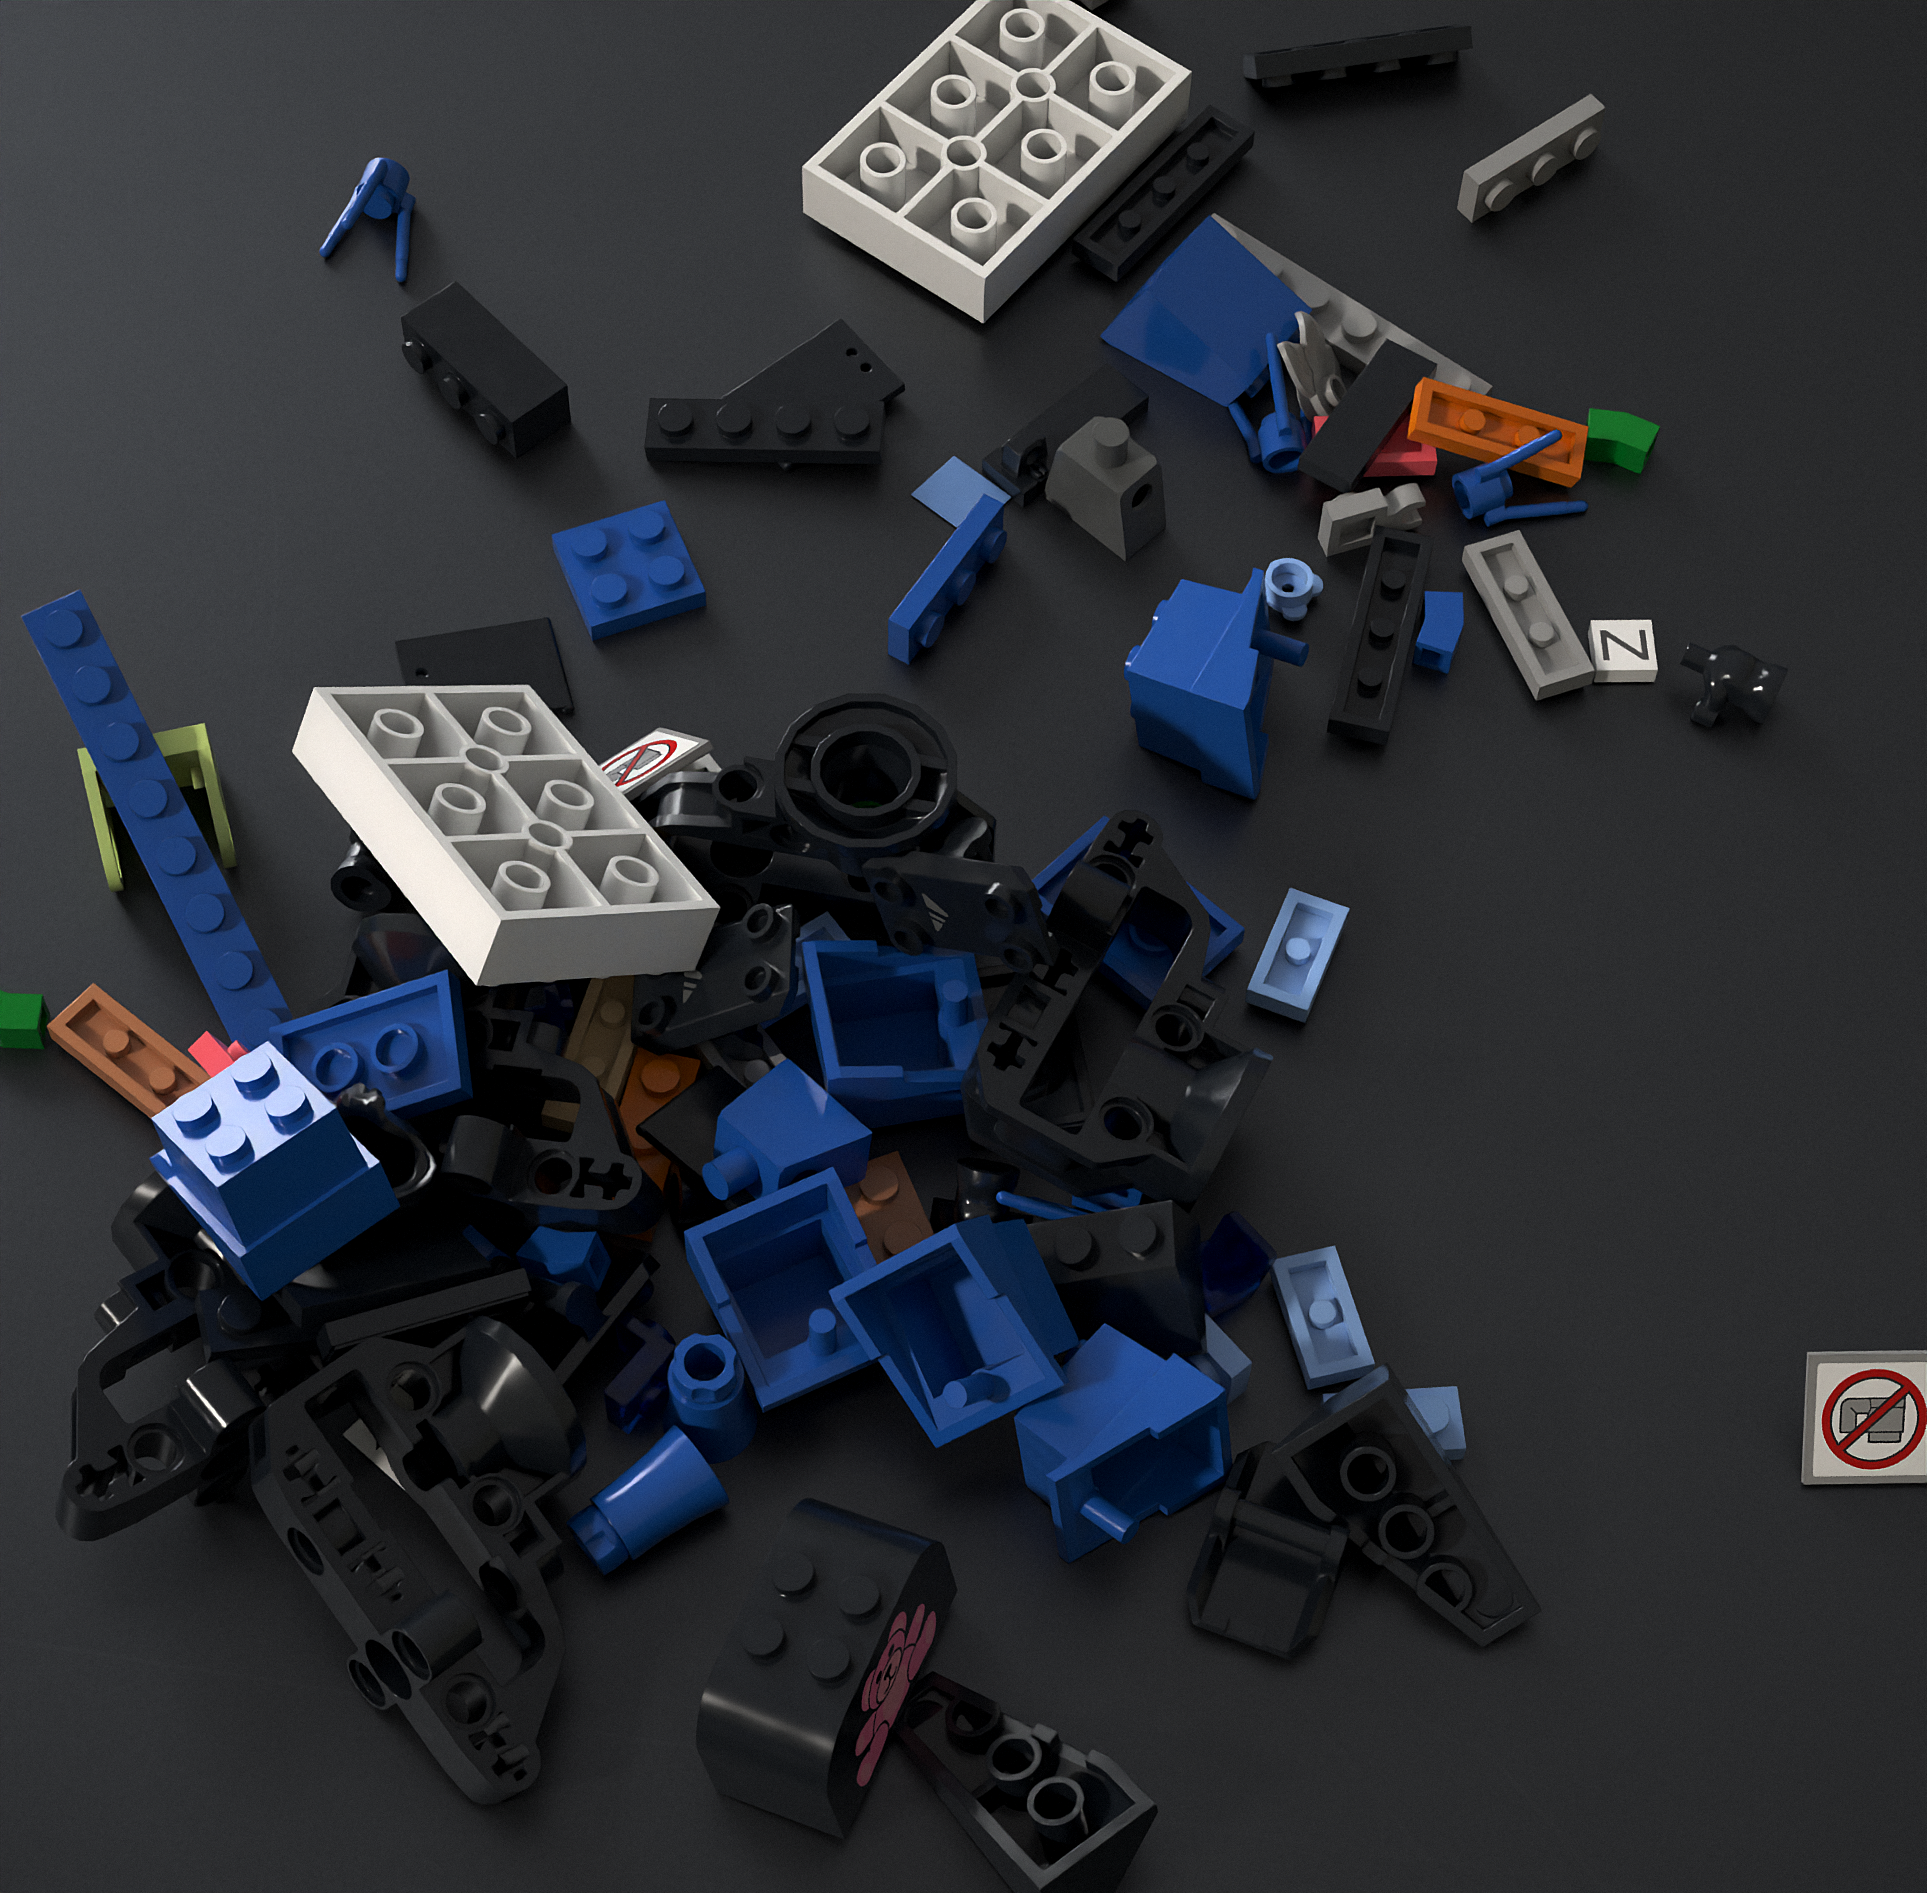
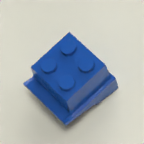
M1253 567L1252 577L1242 594L1181 579L1169 601L1162 600L1159 603L1153 616L1149 634L1141 646L1136 645L1132 648L1124 667V678L1129 682L1132 701L1130 715L1135 719L1139 746L1200 770L1203 783L1253 800L1256 799L1261 789L1269 747V734L1263 733L1262 727L1271 685L1274 659L1302 667L1309 653V644L1270 631L1264 570Z
M814 940L801 942L802 975L825 1091L868 1129L964 1114L960 1085L973 1052L988 1022L974 953L926 946L920 955L911 956L901 952L895 946H877L876 940Z
M269 1041L252 1052L241 1056L235 1063L193 1091L184 1094L175 1103L151 1118L164 1147L163 1150L149 1158L153 1167L209 1234L219 1251L261 1301L277 1292L283 1286L400 1207L381 1163L349 1132L337 1108Z
M834 1167L684 1231L687 1262L727 1340L730 1341L742 1362L744 1373L763 1413L878 1362V1359L870 1360L834 1305L828 1292L830 1289L877 1265L867 1244L865 1232Z
M985 1215L955 1223L828 1291L834 1305L870 1360L878 1359L935 1448L942 1447L1071 1383L1054 1357L1080 1345V1341L1024 1219L992 1223L990 1216Z
M1106 1323L1088 1341L1086 1339L1080 1340V1345L1071 1348L1066 1354L1061 1369L1071 1383L1017 1409L1016 1416L1014 1417L1026 1487L1051 1506L1059 1557L1068 1564L1112 1538H1115L1121 1544L1128 1543L1137 1533L1140 1521L1158 1510H1161L1168 1516L1224 1483L1228 1479L1233 1466L1226 1389L1175 1353L1166 1361Z

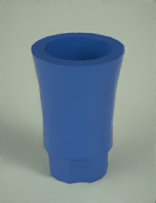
M694 1333L683 1339L674 1351V1358L668 1370L669 1395L663 1413L664 1434L673 1425H676L690 1439L708 1464L725 1462L736 1457L746 1449L753 1439L757 1428V1411L746 1389L742 1362L730 1341L720 1334L705 1336Z
M673 1425L645 1455L616 1480L589 1499L591 1505L571 1517L566 1522V1525L599 1573L606 1575L620 1566L628 1557L633 1561L657 1543L691 1522L728 1505L730 1500L719 1479L698 1449L676 1425Z

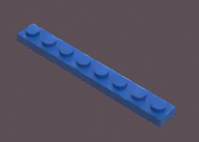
M79 589L22 615L21 618L232 1043L238 1040L252 1052L265 1042H270V1027L288 1022L293 1016L81 590Z

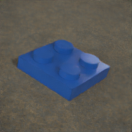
M665 500L552 534L553 550L592 641L706 606V591Z

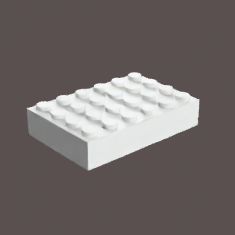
M976 0L802 166L803 213L984 324L1187 119L1192 71L1070 0Z
M529 685L313 688L292 750L293 754L476 986H498L500 984L538 981L548 983L556 980L581 978L605 979L611 976L638 974L660 975L666 972L695 970L721 907Z

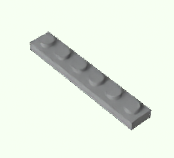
M1217 214L1211 215L1212 218L1312 309L1309 315L1320 325L1324 333L1325 344L1332 347L1338 362L1360 375L1387 338L1437 363V370L1433 380L1491 397L1493 386Z

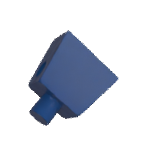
M787 1058L722 1110L717 1120L713 1151L715 1159L703 1166V1180L711 1194L719 1200H725L744 1188L755 1199H759L834 1167L845 1188L865 1179L873 1132L794 1062Z

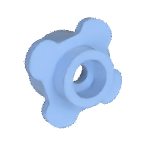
M1283 558L1270 563L1265 575L1267 605L1281 612L1287 620H1301L1306 616V606L1312 597L1321 595L1323 581L1318 575L1312 573L1307 564L1298 559ZM1282 589H1290L1293 592H1284Z

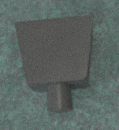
M1094 417L1057 449L1043 497L1124 561H1127L1166 528L1161 464L1154 455L1129 437V428L1125 422L1113 417Z

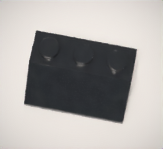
M1173 1200L1027 1224L1079 1341L1082 1339L1088 1341L1106 1323L1164 1360H1168L1174 1353L1179 1357L1207 1354L1200 1224ZM1068 1351L1054 1357L1060 1367Z

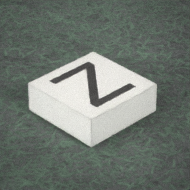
M1591 620L1588 638L1591 662L1595 669L1594 682L1655 681L1658 667L1651 620Z

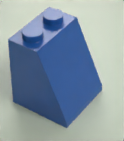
M1209 215L1161 263L1103 331L1100 337L1111 346L1227 407L1243 392L1252 398L1270 379V371L1267 366L1266 335L1269 332H1274L1277 335L1278 343L1289 341L1299 344L1300 330L1298 329L1299 324L1294 313L1303 311L1310 314L1312 309Z

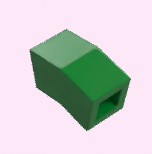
M1589 408L1585 425L1588 426L1584 460L1613 463L1641 475L1655 448L1660 426L1626 412Z
M0 990V1047L45 1048L50 1013L43 994L7 993Z

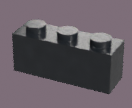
M457 281L401 316L405 341L401 348L409 365L419 374L426 372L439 385L440 391L451 406L456 409L463 407L475 419L479 430L490 443H500L517 459L571 422L567 384Z

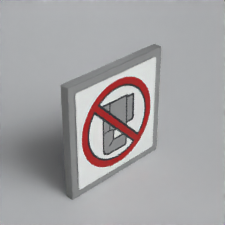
M659 727L598 766L630 802L665 775L681 770L714 748L710 740Z
M1927 1350L1807 1352L1801 1473L1803 1485L1927 1483Z

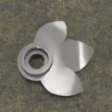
M1298 311L1294 315L1299 324L1300 344L1283 341L1278 343L1277 347L1296 386L1300 407L1307 419L1313 423L1314 416H1330L1347 393V390L1342 382L1337 357L1332 347L1325 344L1324 333L1320 325L1309 314Z

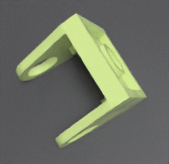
M205 723L153 733L152 735L178 787L194 785V790L206 788L224 868L237 866L216 758ZM86 747L77 749L107 882L111 893L124 890V881L110 807H115Z

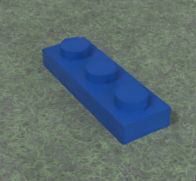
M983 493L888 619L889 655L909 665L922 646L929 648L934 644L943 628L945 615L954 603L960 606L967 600L974 587L978 571L985 562L990 564L995 562L1005 546L1007 531L1003 530L1004 503Z

